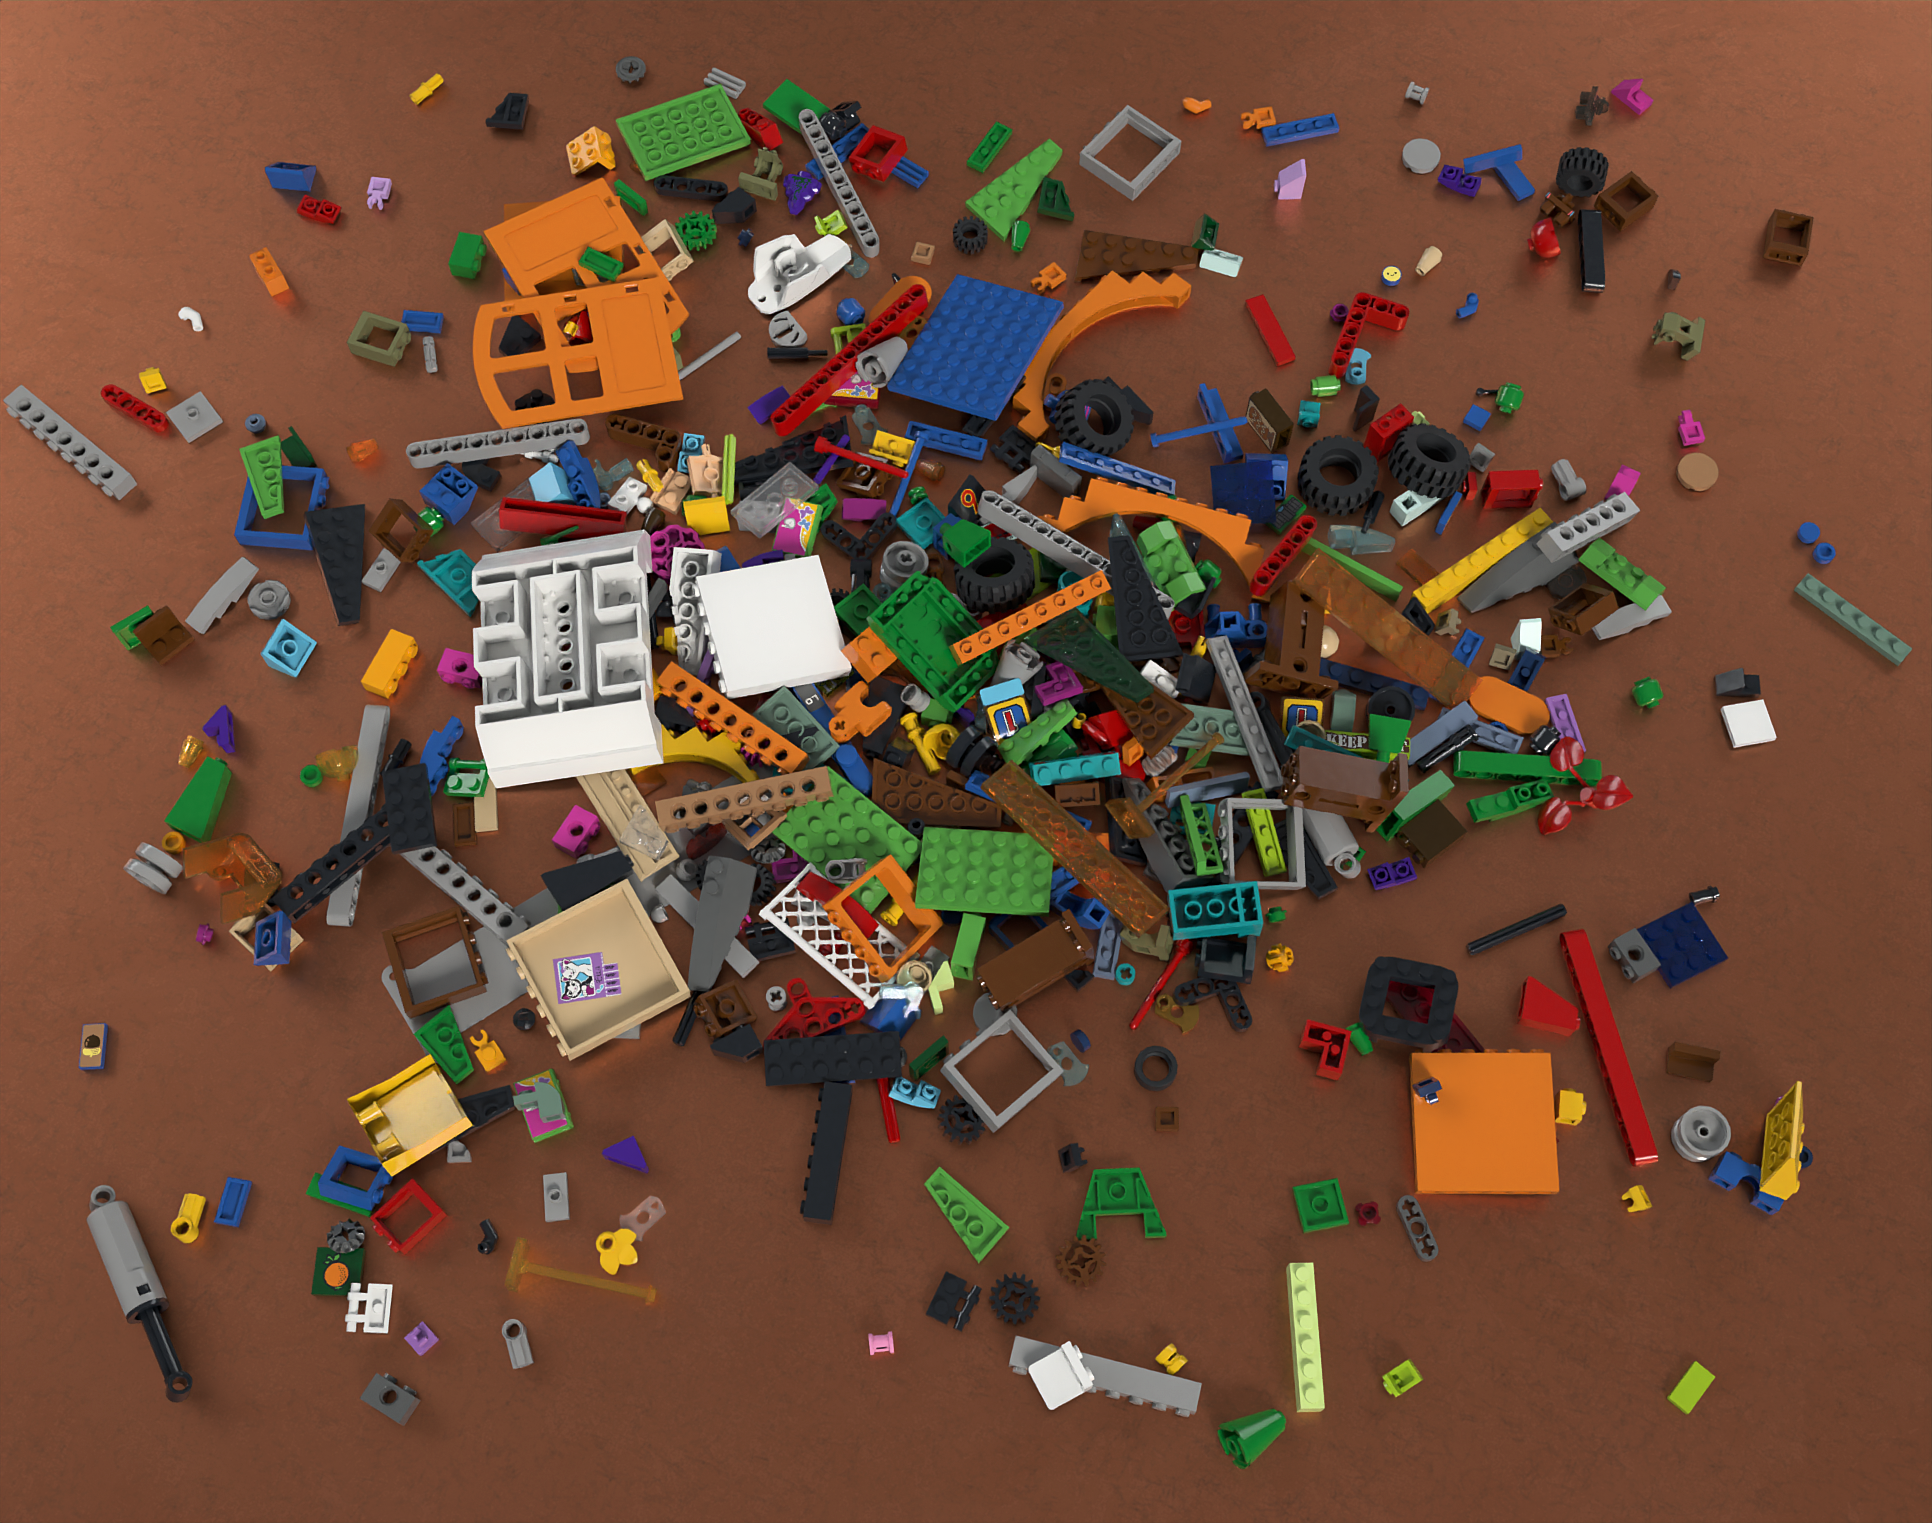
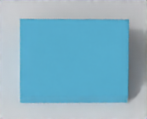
M549 462L529 477L535 501L577 506L567 486L570 480L564 469Z
M281 619L260 654L269 667L297 677L317 642L285 619Z

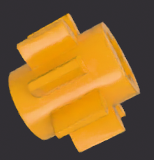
M1281 943L1272 945V950H1268L1266 954L1268 966L1273 968V970H1278V972L1288 970V966L1294 960L1292 950L1286 947V945L1282 946Z

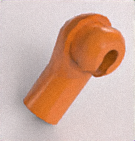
M1186 97L1182 102L1183 106L1193 113H1199L1211 108L1209 99L1199 102L1194 98Z

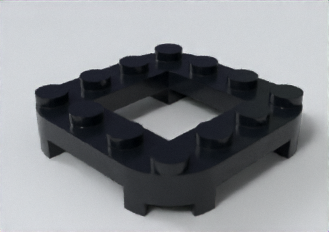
M1377 957L1368 970L1359 1010V1027L1372 1042L1377 1043L1378 1039L1420 1047L1423 1048V1053H1432V1050L1447 1044L1449 1040L1459 987L1455 972L1442 966L1397 957ZM1390 981L1435 989L1428 1024L1383 1015Z

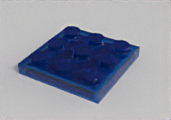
M1272 460L1210 466L1213 510L1216 511V508L1227 510L1228 514L1236 516V513L1247 515L1248 519L1251 520V525L1277 522Z
M1693 902L1637 929L1661 965L1658 971L1670 989L1728 959V956Z

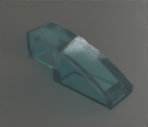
M1330 525L1327 534L1329 547L1332 549L1350 548L1351 555L1392 552L1395 545V538L1368 528L1367 533L1362 534V527Z

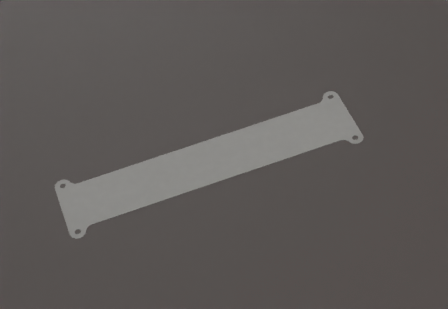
M747 761L748 764L746 766L749 770L754 769L760 780L772 777L774 765L769 767L763 763L761 768L756 763L752 767L750 761ZM731 776L714 786L712 790L742 784V782ZM765 793V795L770 799L772 794ZM729 802L720 803L719 809H726ZM680 811L676 814V818H680ZM766 811L757 818L763 826L772 819ZM743 815V818L734 821L741 825L748 817ZM720 823L713 824L697 838L686 827L679 828V831L675 833H666L665 831L680 857L648 876L642 882L634 870V874L626 879H628L648 917H650L651 910L655 906L662 904L663 907L669 905L655 888L670 874L689 892L698 887L696 877L690 881H682L677 877L675 869L677 864L683 859L689 858L697 866L699 864L702 865L704 859L708 861L709 856H720L741 861L751 854V850L748 851ZM771 832L765 839L768 840L773 837L775 840L777 837ZM618 845L614 847V848L617 847L618 852L621 851V849H620V847H619ZM684 866L685 871L692 874V868ZM548 888L515 907L513 913L518 917L524 916L531 923L529 927L532 928L557 915L558 904ZM506 921L502 927H509L512 921ZM485 927L474 932L477 944L473 946L475 952L479 951L483 961L480 964L481 972H486L489 984H486L488 992L450 1005L460 1033L528 992L526 987L529 984L526 978L521 980L516 971L519 965L516 960H510L505 950L509 947ZM463 939L418 967L405 969L415 1005L476 984ZM390 965L382 973V982L414 1034L446 1007L410 1019L404 1011L396 980L389 978L393 972ZM418 1040L426 1056H428L430 1053Z

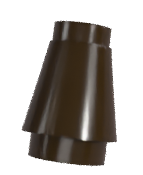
M651 507L650 511L647 510L641 530H645L651 536L665 522L664 518L666 515L659 509Z

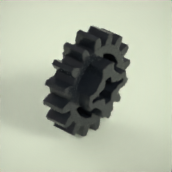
M954 1095L953 1102L947 1099L945 1102L946 1106L942 1105L939 1110L942 1114H939L937 1120L942 1121L938 1125V1129H945L942 1136L950 1135L949 1142L952 1143L954 1139H957L958 1145H961L963 1140L969 1145L972 1142V1138L977 1141L980 1137L979 1134H983L985 1131L983 1126L986 1124L973 1110L974 1107L969 1105L963 1097L959 1100V1097ZM961 1117L965 1118L964 1123L960 1122Z
M1013 1272L1012 1278L1004 1274L1003 1282L997 1279L996 1284L998 1288L991 1287V1292L995 1296L989 1297V1301L995 1302L991 1306V1311L998 1310L996 1318L998 1319L1003 1316L1004 1324L1010 1319L1013 1326H1016L1017 1320H1021L1025 1324L1026 1316L1032 1319L1034 1315L1031 1311H1038L1039 1308L1034 1302L1040 1301V1297L1034 1295L1038 1292V1287H1031L1033 1280L1031 1279L1026 1282L1025 1274L1021 1278H1017L1016 1272ZM1014 1284L1022 1285L1025 1288L1021 1290L1015 1287ZM1005 1287L1006 1295L999 1300V1294ZM1011 1294H1014L1015 1297L1020 1296L1018 1304H1015L1014 1301L1009 1302ZM1030 1298V1304L1024 1311L1023 1303ZM1003 1309H1011L1015 1314L1007 1313Z

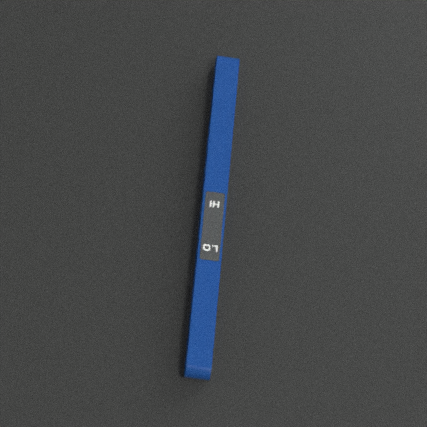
M727 546L716 550L722 553L720 572L741 569ZM814 683L789 687L794 697L831 736L829 722L835 716ZM849 740L848 742H846V743H843V744H839V743H838L839 746L846 745V744L852 745V743H851L850 740ZM836 752L831 755L844 778L848 779V783L865 797L869 798L872 796L873 776L859 754L857 753V762L851 767L839 765L836 760Z

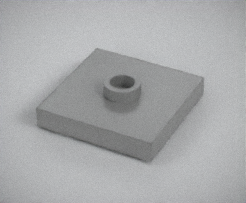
M201 391L166 412L188 443L223 422Z

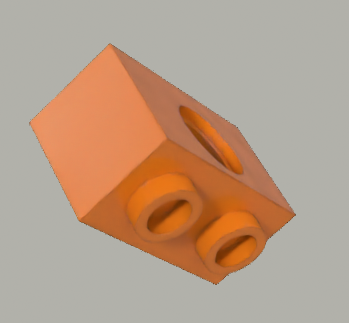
M267 247L248 255L271 297L289 289L282 272Z

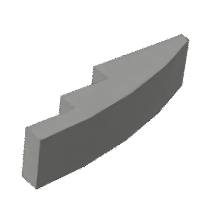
M1036 465L1003 485L1002 496L1018 505L1037 478ZM983 517L979 519V526L991 523Z
M241 557L209 589L185 622L199 633L205 634L215 617L221 618L230 603L238 601L259 568L245 557Z
M1659 595L1646 611L1636 603L1627 605L1615 611L1593 627L1592 630L1598 640L1629 633L1633 628L1648 625L1655 619L1667 617L1672 611L1663 596Z

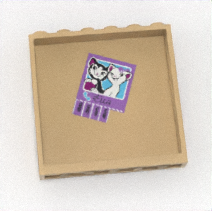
M628 879L506 940L509 948L505 950L510 960H516L519 965L516 968L521 980L526 978L529 984L526 989L531 999L536 997L539 1003L536 1008L542 1018L546 1016L550 1023L546 1025L552 1037L557 1036L560 1042L557 1044V1047L562 1057L567 1055L569 1061L691 997L689 988Z

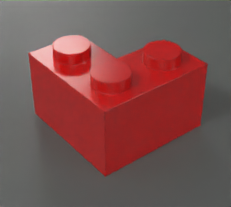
M1307 1019L1303 1027L1299 1048L1321 1053L1316 1075L1338 1081L1343 1071L1351 1031Z

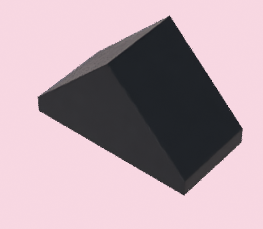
M1413 597L1401 615L1407 624L1408 632L1418 639L1425 641L1436 625L1418 599Z

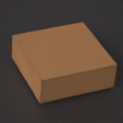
M916 241L911 261L930 265L935 246Z

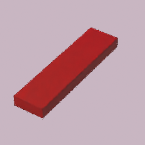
M1264 294L1245 300V305L1276 366L1294 361L1296 356Z

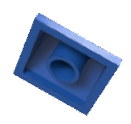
M277 162L266 166L265 172L272 188L310 192L316 166Z
M277 911L256 922L254 965L290 964L292 921L283 911Z
M889 988L876 1002L874 1007L868 1009L860 1023L874 1033L899 1031L901 1041L922 1010L904 992Z

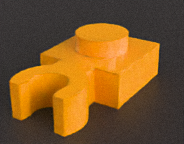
M482 1029L483 1039L481 1041H476L473 1036L470 1037V1040L475 1047L480 1048L475 1051V1054L486 1072H489L505 1062L506 1058L494 1040L488 1043L489 1036Z

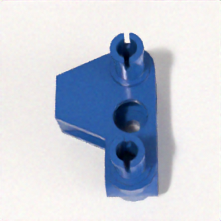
M1252 603L1248 605L1250 620H1245L1239 611L1220 612V605H1208V622L1204 625L1205 639L1227 635L1232 649L1264 647L1266 644L1267 623L1262 620L1261 604Z

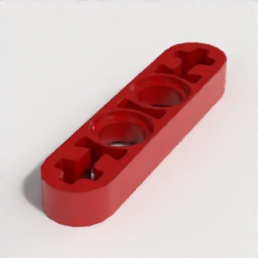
M109 384L102 388L101 396L108 405L155 432H162L167 429L169 422L162 412L116 385ZM114 393H115V395L117 396V400H116V398H115L114 396H112V395H109V396H108V394H114ZM124 401H132L130 406L122 407ZM140 410H147L144 416H137ZM152 417H153L156 421H161V423H157V422L154 423V421L152 420Z

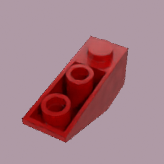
M749 107L738 112L737 115L749 137L758 147L762 149L766 147L768 148L767 151H771L783 143L775 122Z

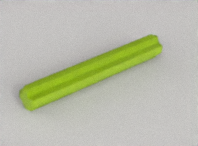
M733 434L725 435L721 496L725 497L726 505L732 504L734 500L736 437Z

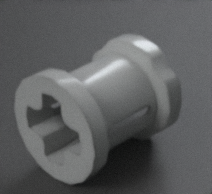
M1412 81L1407 89L1405 98L1408 99L1410 97L1423 104L1428 95L1429 88L1417 86Z
M774 986L767 991L766 1000L769 1008L775 1012L784 1010L787 1006L784 989ZM780 996V998H781L780 1001H779V1000H775V1002H773V999H772L773 997H774V998H778V997Z

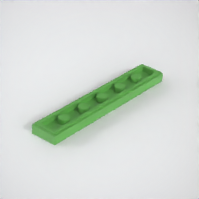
M1312 537L1301 550L1395 602L1400 597L1403 586Z

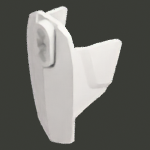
M795 234L784 235L758 246L755 249L753 264L755 280L748 288L749 300L761 313L772 314L793 305L828 280L851 260L849 246L843 240L831 234L826 235L807 247L801 244Z

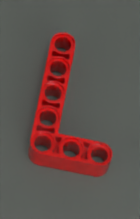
M1360 292L1356 294L1334 349L1328 368L1329 375H1335L1336 378L1344 377L1365 321L1399 331L1406 326L1410 314L1409 308L1403 304L1368 293Z

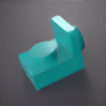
M1301 400L1297 425L1317 428L1321 403Z

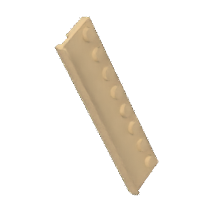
M625 769L576 776L625 856L628 854L634 863L632 868L641 882L680 857L665 832L659 827L658 821Z

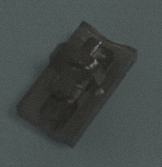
M1593 86L1591 92H1581L1580 105L1586 106H1577L1575 110L1576 119H1585L1586 125L1592 126L1595 114L1601 115V113H1606L1609 109V103L1606 101V98H1600L1597 95L1598 86Z

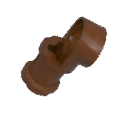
M937 553L928 554V562L936 559L940 564L937 567H930L928 565L926 576L928 578L934 577L943 584V559Z

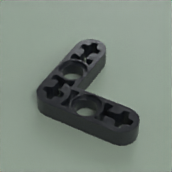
M883 513L860 540L833 520L825 521L822 524L821 533L828 542L851 559H871L896 530L897 521L893 514ZM891 519L892 525L885 526L884 521H889ZM879 527L881 530L883 529V531H884L885 534H883V533H882L879 529H877V528ZM833 528L835 533L838 534L837 538L833 533H828L826 529ZM872 534L880 535V540L877 543L869 541ZM843 538H850L852 540L851 544L847 547L841 546L840 543ZM858 551H860V552H863V551H864L865 554H866V556H864V557H863V556H860V557H859L857 552H858Z
M1199 977L1182 983L1175 988L1172 997L1179 1006H1187L1218 995L1227 1018L1235 1031L1245 1032L1252 1024V1016L1237 982L1228 981L1226 985L1219 983L1214 989V983H1217L1219 979ZM1198 984H1207L1209 992L1201 993L1198 990ZM1193 989V993L1188 994L1186 999L1178 996L1181 990L1183 993H1188ZM1227 997H1236L1238 1005L1230 1006L1227 1003ZM1239 1016L1241 1019L1246 1020L1244 1026L1242 1025V1023L1236 1022Z

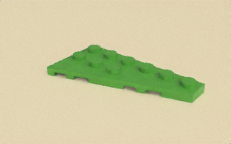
M1049 138L965 202V207L976 217L980 218L981 221L983 220L985 225L1005 242L1008 233L1012 229V225H1014L1020 215H1023L1036 195L1038 188L1042 185L1043 178L1052 171L1062 156L1063 150Z

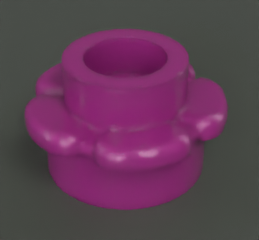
M1336 304L1330 310V316L1333 317L1335 322L1346 321L1349 313L1348 307L1344 304Z
M208 923L207 925L200 924L197 931L196 942H202V945H205L206 941L211 942L213 929L210 928Z

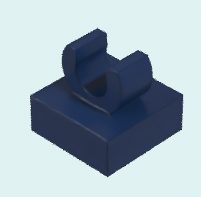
M1244 648L1241 652L1233 649L1240 670L1243 673L1253 662L1252 651Z
M1431 1077L1412 1085L1415 1094L1419 1097H1425L1426 1102L1430 1105L1439 1102L1435 1092L1441 1090L1442 1087L1436 1078Z

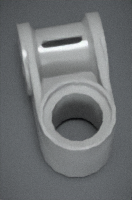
M863 858L832 860L825 867L827 878L834 884L851 883L866 871L865 865L868 864V860ZM837 867L842 870L838 876L830 875V871L833 868Z

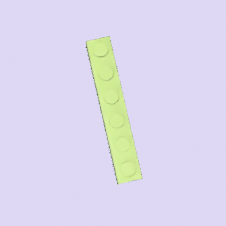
M1289 1263L1286 1267L1296 1408L1297 1412H1321L1325 1408L1314 1265L1313 1263Z

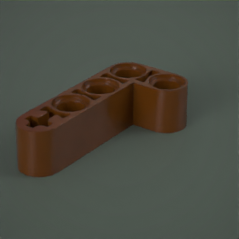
M618 414L609 415L605 419L608 436L611 439L656 451L655 456L658 468L663 472H667L669 468H672V470L675 468L680 451H682V442L678 431Z

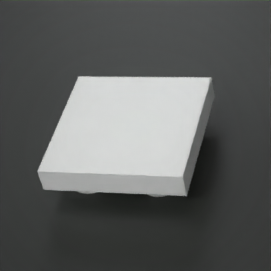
M1763 699L1723 706L1720 709L1734 748L1774 741L1777 738Z

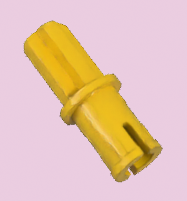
M437 73L426 83L422 82L421 86L409 95L411 100L418 105L427 96H431L433 94L432 91L444 81L441 75Z
M642 459L645 465L642 464L641 460L638 461L636 467L643 475L642 479L644 482L648 483L653 491L660 492L663 484L658 478L657 471L652 469L648 460Z

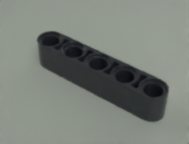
M1580 209L1577 225L1582 292L1603 293L1605 289V265L1601 211Z

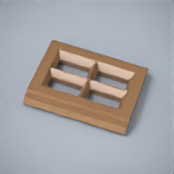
M763 794L761 800L766 801L769 798ZM742 798L740 804H748L750 802V798ZM771 809L766 810V812L772 819L764 826L757 820L760 815L751 814L746 815L748 819L741 825L730 818L723 819L720 824L749 851L784 822L787 815L782 810L774 811ZM754 822L760 830L751 837L744 829Z

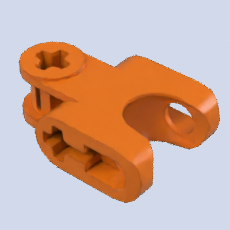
M863 681L856 683L834 706L838 714L829 722L831 737L839 744L848 742L858 731L864 736L870 735L891 715L892 707L885 701L880 702L874 707H867L862 704L869 694L868 685Z

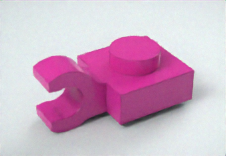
M1690 409L1682 411V415L1678 416L1680 423L1678 430L1683 445L1703 443L1705 436L1700 421H1693Z

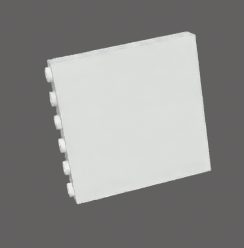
M819 555L696 577L695 585H692L694 597H698L699 604H697L699 616H703L704 634L709 637V653L714 655L715 674L719 673V690L721 693H724L726 699L779 690L783 686L789 688L849 676L852 667L849 660L841 652L845 647V643Z

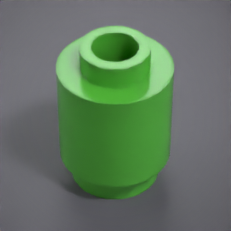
M1335 375L1311 379V394L1317 397L1337 395V391L1341 389L1340 379H1336Z

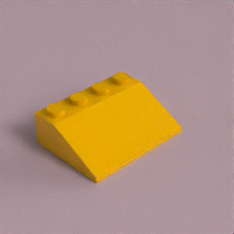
M1797 1081L1766 1117L1759 1191L1787 1200L1793 1193H1796L1800 1186V1181L1797 1179L1801 1169L1799 1156L1803 1148L1801 1135L1805 1128V1124L1802 1123V1082Z

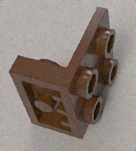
M167 605L157 610L153 616L140 623L133 630V633L145 649L161 666L195 640Z

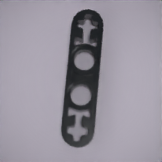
M666 175L658 176L654 180L656 193L664 196L722 202L729 194L727 185L719 181ZM679 185L687 186L685 190L677 189ZM698 187L706 188L704 192L699 193L696 191Z

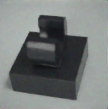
M1078 1143L1069 1144L1058 1150L1063 1173L1072 1172L1088 1163L1087 1160L1081 1159L1080 1153L1085 1150L1079 1147Z

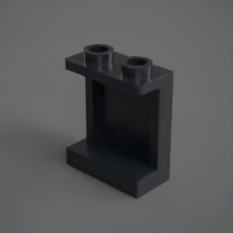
M1248 935L1246 943L1210 937L1197 938L1196 949L1200 950V954L1196 953L1194 966L1198 967L1197 976L1251 984L1257 936Z

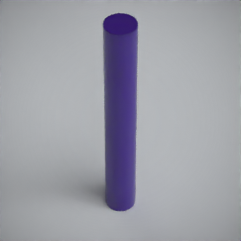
M844 434L836 446L845 448L850 437ZM833 453L829 455L814 477L815 483L820 484L839 455Z

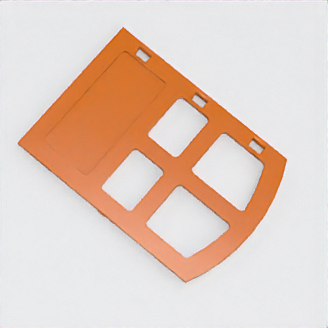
M603 177L483 231L523 298L540 296L534 287L536 284L571 268L576 270L586 288L659 277L664 304L669 310L667 319L670 334L672 335L689 317L685 306ZM609 198L614 204V206L610 208L605 203V201ZM626 244L640 264L638 267L619 275L615 282L608 280L602 283L594 272L579 266V260L587 247L605 253ZM638 245H640L644 252L640 255L634 249ZM667 293H670L674 299L669 303L664 296ZM576 296L565 300V302L577 301ZM580 305L557 309L555 311L556 321L558 322L586 309L587 306ZM537 312L532 313L542 328L540 314ZM558 326L561 346L569 347V342ZM596 358L565 363V368L569 373L599 370Z
M659 277L480 305L473 333L474 369L483 399L502 429L683 400ZM638 286V291L626 293V288ZM576 296L577 301L565 302L564 298ZM586 305L593 342L562 347L555 311L561 308ZM510 306L515 308V311L503 312L502 309ZM535 312L540 314L546 345L545 350L500 358L490 357L492 331L497 318ZM596 358L603 387V396L573 401L570 396L565 363ZM549 366L556 402L553 405L516 411L510 410L497 387L494 375L502 372Z

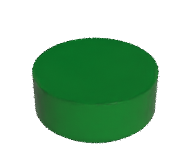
M307 765L301 770L300 779L305 786L316 787L322 782L323 773L318 766Z

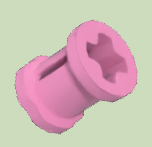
M892 1331L885 1335L873 1336V1334H869L870 1355H874L875 1352L884 1351L894 1353Z

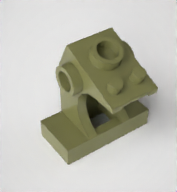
M763 147V149L758 148V156L754 162L756 170L752 175L741 172L738 177L739 187L746 192L775 201L778 196L777 183L774 182L777 176L781 175L783 164L778 154H776L777 151H767L768 148ZM762 173L769 175L767 179L760 178Z
M1665 312L1662 319H1658L1656 326L1653 328L1656 331V334L1652 335V339H1655L1654 345L1663 340L1666 342L1676 340L1682 344L1681 358L1688 361L1700 353L1705 319L1698 317L1690 321L1675 312Z
M1138 910L1136 914L1132 913L1130 915L1131 921L1126 922L1120 930L1122 942L1135 952L1158 956L1160 961L1169 962L1174 945L1170 926L1161 925L1157 933L1146 934L1141 931L1144 919L1141 914L1142 911Z

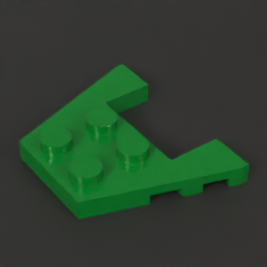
M1140 1167L1093 1170L1076 1233L1078 1240H1081L1083 1234L1086 1235V1241H1089L1092 1237L1097 1240L1096 1216L1143 1214L1145 1238H1166V1230L1159 1218V1213L1152 1201Z

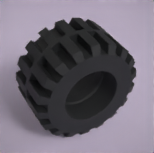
M1588 147L1569 149V152L1566 151L1560 158L1556 184L1559 185L1560 190H1564V193H1571L1574 197H1590L1592 194H1598L1605 186L1609 166L1607 158L1603 157L1604 154L1601 152L1598 153L1597 150H1592Z

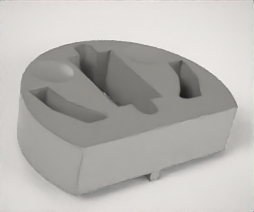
M789 311L777 314L769 324L770 338L778 348H799L808 339L806 332ZM790 328L792 330L782 338H776V336Z

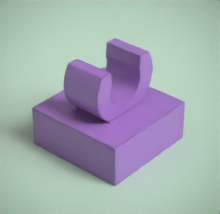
M423 1321L404 1337L420 1356L439 1341L438 1337Z

